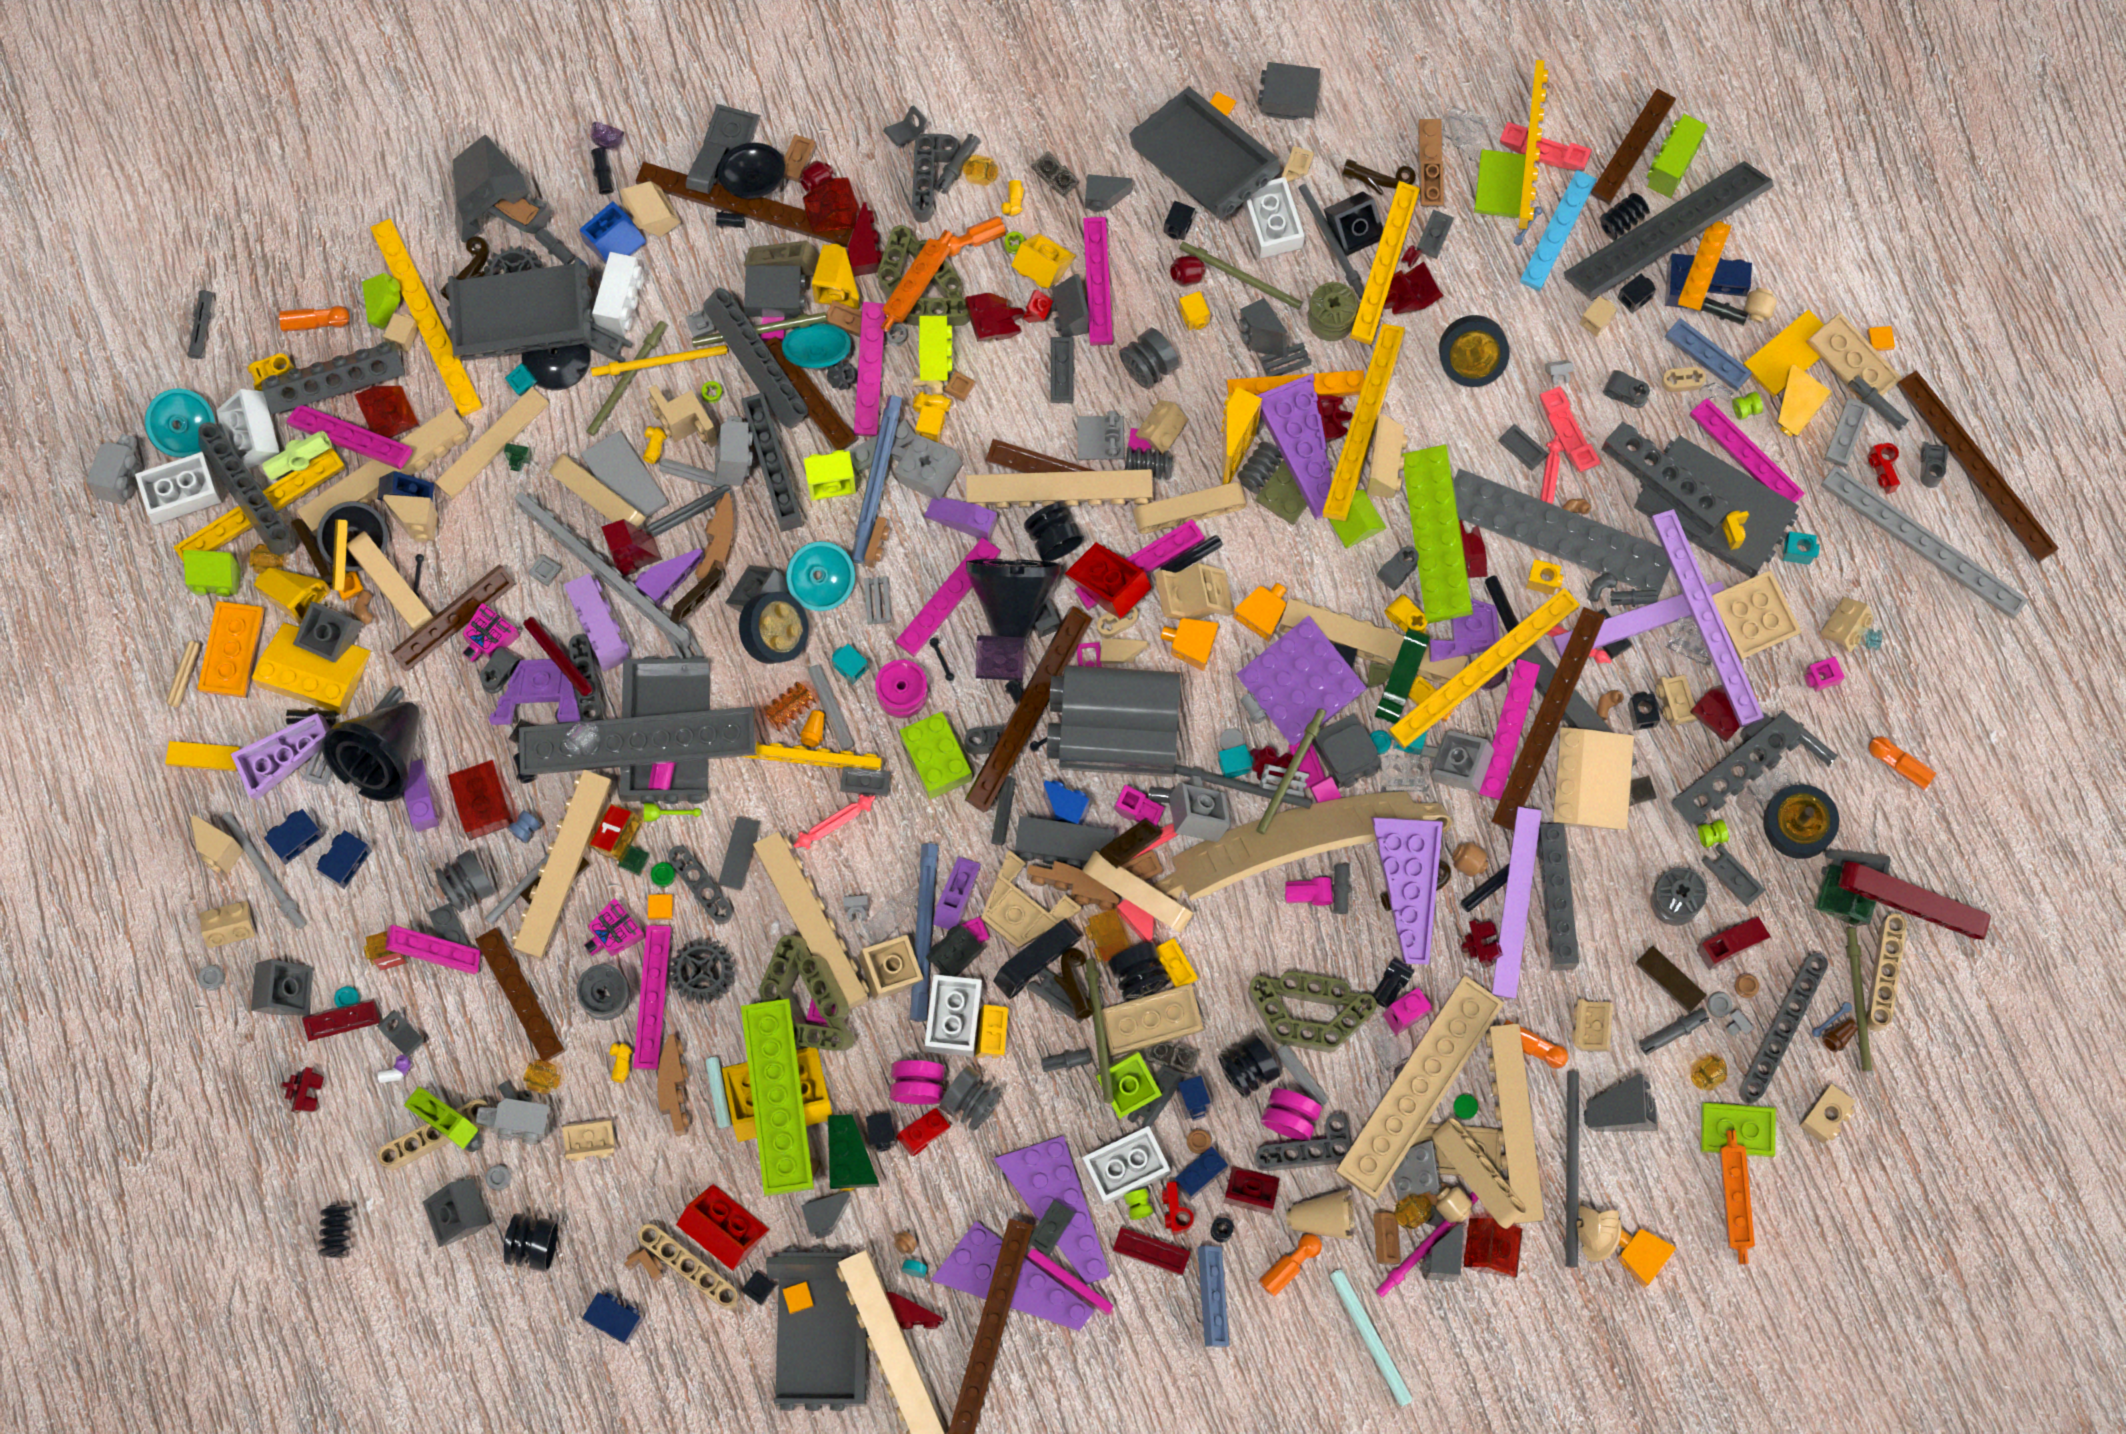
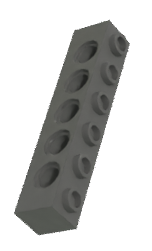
M395 341L390 343L382 342L370 349H359L353 354L346 356L338 355L332 360L323 363L315 362L306 368H295L279 376L271 375L262 380L261 384L271 414H275L405 375ZM376 360L382 361L378 365L372 364V362ZM352 367L360 368L357 371H350ZM332 373L337 374V376L334 378L327 377L329 374ZM308 380L315 381V383L310 385L305 384ZM285 387H292V388H293V389L290 390V391H284V390H283Z
M759 393L742 398L744 414L749 430L752 432V440L780 532L801 527L803 524L764 394Z
M1622 421L1605 440L1602 447L1604 452L1707 534L1711 535L1729 514L1731 507L1724 498L1717 497L1705 483L1699 482L1692 477L1689 470L1678 466L1670 455L1663 454L1651 440L1644 439L1639 435L1632 425H1627ZM1627 445L1634 446L1636 451L1629 450ZM1645 460H1652L1655 465H1648ZM1663 474H1669L1673 479H1665ZM1681 488L1688 489L1691 494L1683 493ZM1699 503H1706L1709 506V508L1704 509L1699 505Z
M1782 713L1671 802V806L1689 827L1694 824L1696 826L1702 824L1708 818L1706 816L1707 813L1712 809L1715 812L1727 803L1725 801L1727 797L1731 794L1735 797L1745 789L1743 784L1750 779L1752 782L1758 779L1764 773L1762 769L1768 764L1772 767L1782 759L1781 754L1788 749L1791 752L1801 744L1799 739H1801L1802 733ZM1774 736L1779 737L1782 740V745L1774 748L1770 746L1768 740ZM1758 751L1762 753L1764 759L1758 763L1753 762L1750 759V754ZM1739 766L1745 770V774L1737 778L1732 775L1731 770ZM1721 781L1725 783L1727 788L1724 792L1718 793L1714 791L1713 784ZM1703 796L1707 799L1708 804L1705 807L1699 808L1694 804L1695 798Z
M1564 823L1540 824L1537 845L1551 971L1575 970L1579 964Z

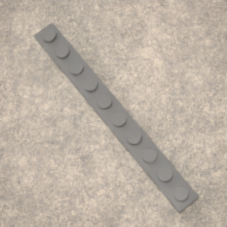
M1835 466L1821 484L1823 488L2014 620L2029 600L1839 467Z
M521 491L514 497L520 510L663 633L671 637L678 646L685 650V647L690 645L689 632L683 625L679 624L677 626L670 621L671 616L663 609L660 611L656 608L655 602L647 595L642 596L633 582L630 580L626 582L621 578L622 574L614 566L611 568L604 563V558L597 552L592 553L583 539L580 537L576 539L571 535V530L562 523L560 525L557 523L554 515L549 510L545 509L543 511L538 506L539 503L531 495L526 496Z

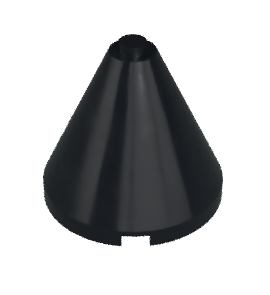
M974 559L966 561V572L998 646L1003 648V652H1017V648L1023 647L1060 575V565L1054 562L1024 559Z
M401 702L333 725L325 734L326 737L321 744L323 756L332 772L345 785L350 781L361 790L358 794L368 799L380 802H389L397 799L406 789L409 781L420 719L417 706L410 702Z

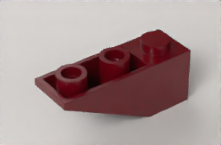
M866 202L862 204L848 245L853 277L878 273L879 264L882 260L881 251L875 248V244L879 243L877 231L871 228V223H875L873 211L868 210Z
M1758 916L1705 941L1699 946L1697 952L1710 971L1771 938Z
M886 1292L901 1329H913V1325H923L924 1329H938V1325H944L943 1317L894 1292Z

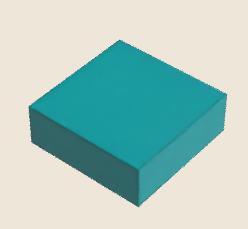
M522 363L505 377L506 381L519 396H522L537 382L525 364Z

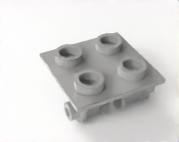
M1108 411L1106 416H1077L1078 460L1124 459L1123 416L1116 415V411Z
M1432 1141L1411 1147L1394 1172L1399 1202L1429 1191L1431 1195L1440 1193L1442 1187L1437 1176L1440 1173L1436 1169L1438 1168V1163H1436V1149H1433Z

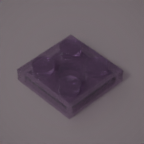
M977 635L976 679H1017L1018 681H1023L1024 638Z

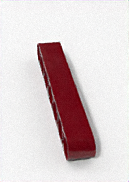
M1844 862L1838 883L1840 888L1967 937L1978 940L1986 939L1991 919L1990 914L1861 864Z

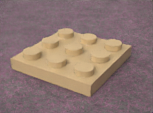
M1771 570L1712 595L1739 660H1743L1802 633Z

